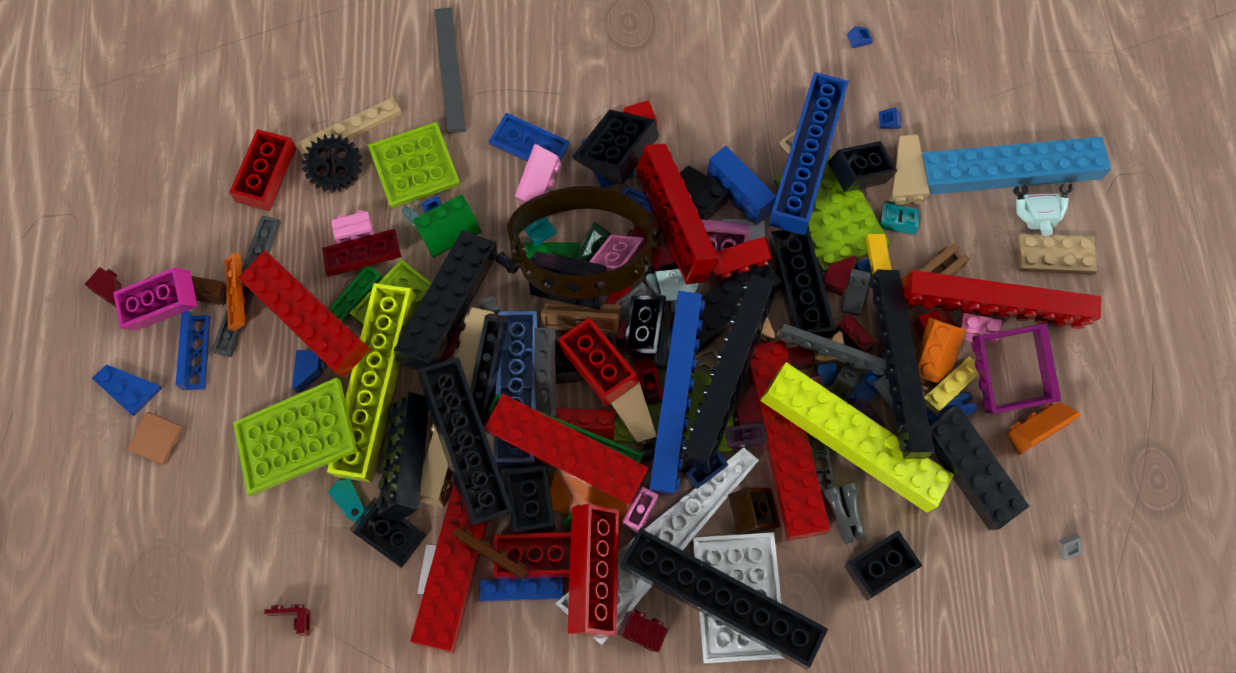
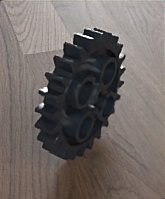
M324 134V140L317 137V143L311 141L313 147H306L309 153H303L304 158L307 160H302V164L305 165L302 170L308 172L305 174V177L310 179V184L316 183L315 187L317 189L322 186L324 192L329 188L331 193L334 192V188L341 192L342 186L347 190L348 183L354 185L352 179H359L356 173H362L359 167L363 166L362 162L358 161L362 159V156L357 154L359 149L358 147L354 148V142L349 143L347 137L342 140L340 134L337 139L334 134H331L330 138H327L326 134ZM334 148V152H333V159H334V161H335V162L333 163V173H334V177L331 179L330 177H331L332 169H331V167H330L329 164L332 163L331 149ZM321 152H328L325 157H319ZM340 152H346L344 157H337ZM321 169H327L324 175H319L318 173ZM340 169L346 170L343 175H337Z

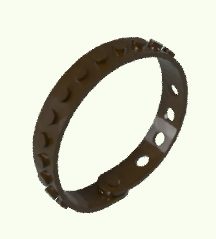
M575 186L541 194L517 208L507 224L513 265H517L519 261L522 274L537 289L563 298H595L629 287L646 273L653 262V252H656L657 241H653V239H656L655 227L652 228V220L646 210L631 197L603 187ZM575 209H597L612 212L630 220L640 228L647 241L642 251L636 257L620 267L591 275H564L543 269L532 262L526 256L525 246L521 243L518 236L530 224L546 216ZM545 279L552 281L554 286L549 285ZM597 282H605L601 288L594 287ZM576 284L579 286V289L572 290L568 288V285Z

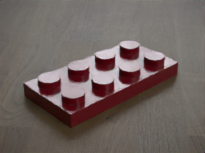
M395 229L322 248L327 277L402 257Z

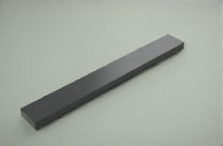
M452 7L434 9L448 133L465 132Z
M261 216L244 261L242 273L264 250L270 253L281 223L279 219ZM244 284V313L247 316L254 293ZM227 310L211 351L214 354L232 357L242 327L236 331L228 330Z

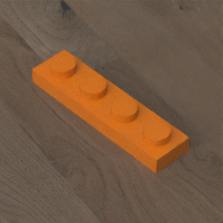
M233 253L224 260L228 330L236 331L245 325L246 315L244 313V283L238 278L242 274L243 263L241 262V254Z

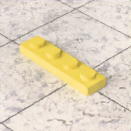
M969 356L924 397L925 405L936 415L979 376V372L975 368V360Z

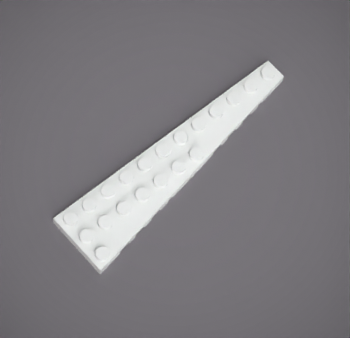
M742 448L727 461L728 466L700 488H695L685 495L677 504L668 509L644 530L684 550L729 497L728 494H731L759 460L745 448ZM634 538L618 551L616 629L624 620L626 612H631L652 587V585L620 568V564ZM569 592L555 603L567 615ZM609 637L593 638L602 646Z

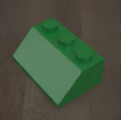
M462 194L413 219L418 234L433 258L452 249L462 230L475 235L482 233L470 206Z

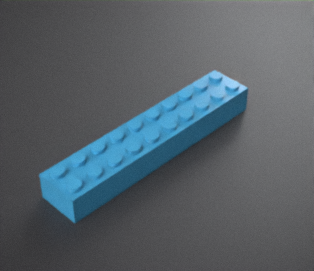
M1103 137L922 153L929 195L1021 187L1022 185L1032 186L1100 180L1111 170Z

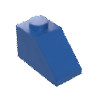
M296 350L292 388L296 393H301L317 380L326 367V363L312 350Z

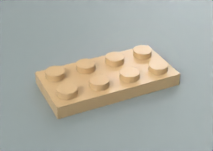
M1019 234L1017 236L1020 271L1095 274L1097 272L1094 237L1042 236L1038 234Z

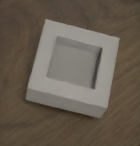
M1077 533L1058 541L1060 556L1065 561L1083 553L1082 540Z

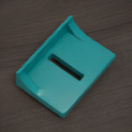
M883 203L880 226L882 229L916 235L919 226L920 209ZM899 212H902L901 222H898Z
M546 217L535 221L524 229V232L535 247L557 234V231Z

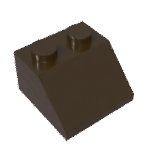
M746 487L728 494L737 534H750L780 527L771 488Z

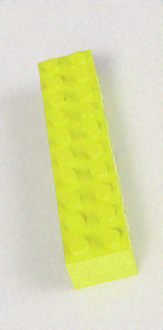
M373 284L360 339L371 350L352 369L345 397L358 452L328 465L327 473L335 477L373 482L387 424L388 409L392 403L401 363L396 362L394 348L412 318L417 295L411 288Z
M787 362L778 370L760 399L761 402L926 513L938 507L954 474L930 458L903 459L899 448L900 439Z

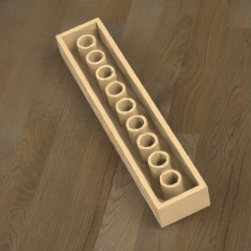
M471 307L470 313L466 314L464 321L466 327L464 331H461L459 337L460 347L459 349L456 348L454 358L459 357L470 388L484 318L489 313L494 314V312ZM433 423L431 428L432 439L427 442L425 448L427 455L425 460H423L419 500L422 503L444 508L453 477Z

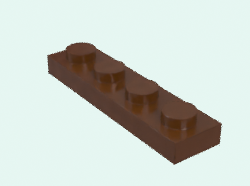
M456 528L452 535L455 539L521 580L525 581L529 575L528 571L525 570L527 566L517 560L515 563L508 559L509 555L500 549L497 552L490 548L492 545L481 538L478 541L473 538L474 533L468 529L463 528L461 530Z

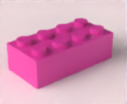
M176 267L113 292L120 329L137 331L198 307L190 270Z

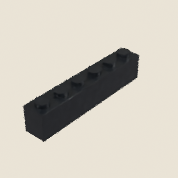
M492 313L485 315L470 388L483 428H485L489 420L490 413H488V410L493 400L509 317Z

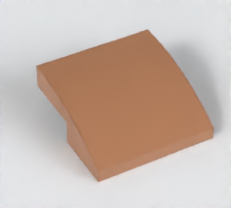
M147 412L140 422L128 450L162 465L167 464L172 447L177 445L184 426Z

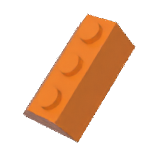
M929 317L916 353L920 378L941 383L952 372L967 331L966 329Z
M1060 401L1054 405L1049 403L1041 408L1043 412L1038 415L1034 412L1027 416L1025 423L1021 424L1019 421L1011 426V431L1006 436L1021 455L1067 427L1079 418L1081 414Z

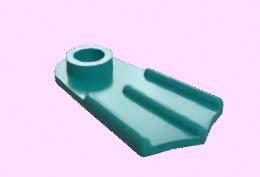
M351 480L336 481L328 491L348 519L357 521L365 509ZM359 510V514L353 516V511Z

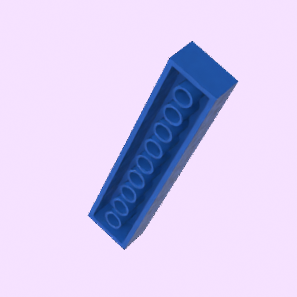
M814 72L768 226L801 235L806 234L849 83L848 80Z
M678 291L650 482V491L658 494L673 496L674 491L679 490L680 478L676 477L677 471L681 472L683 457H679V454L683 450L686 437H682V433L687 432L689 417H685V412L689 413L691 398L688 397V393H692L694 378L690 376L691 373L695 374L697 358H693V355L698 354L700 339H696V335L700 336L702 320L699 319V316L703 317L705 301L701 300L702 294Z

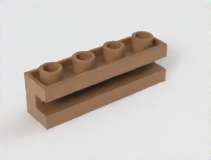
M954 243L950 247L947 245L939 251L940 255L936 258L932 256L925 263V267L922 269L919 267L916 271L954 276L966 266L970 258L966 254L961 256L957 252L959 247Z
M546 300L544 304L545 309H542L541 312L542 327L555 328V330L570 331L590 317L602 333L617 334L622 322L621 305L603 304L600 310L557 300Z

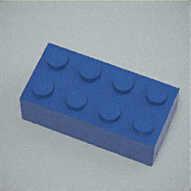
M727 146L709 158L707 176L718 181L729 191L728 198L732 201L735 208L740 209L749 222L757 225L772 213L776 195Z

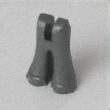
M858 482L822 491L823 499L836 520L844 543H852L853 534L857 541L864 540L865 530L858 502Z

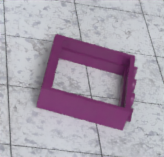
M1036 324L972 336L971 347L976 356L975 368L979 372L980 379L978 385L983 393L982 406L986 413L996 414L1061 401L1047 324ZM1033 332L1044 396L996 405L984 341Z

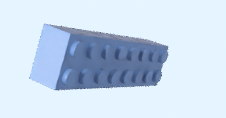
M498 311V315L509 317L496 380V394L501 396L505 394L536 410L535 328L538 327L537 311ZM495 437L494 459L497 468L536 466V457Z

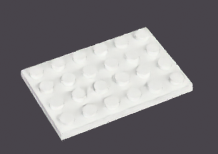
M774 532L693 538L694 557L782 604ZM699 612L703 664L785 659Z

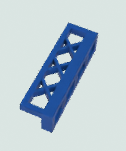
M190 311L181 313L175 384L181 390H205L211 318L209 315L193 316ZM195 321H205L204 327L197 332L195 330ZM200 337L203 340V345L196 350L193 347V342ZM199 355L202 358V362L194 368L192 360ZM196 373L200 375V384L190 385L191 378Z

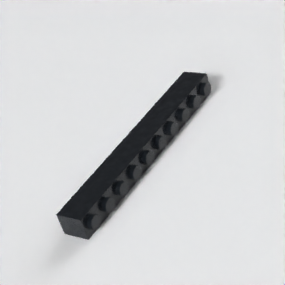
M877 269L870 278L869 285L873 292L872 301L876 308V322L880 330L879 339L882 341L883 346L882 356L885 359V372L890 384L889 393L892 395V410L896 417V431L899 433V448L903 459H926L934 453V447L899 270Z

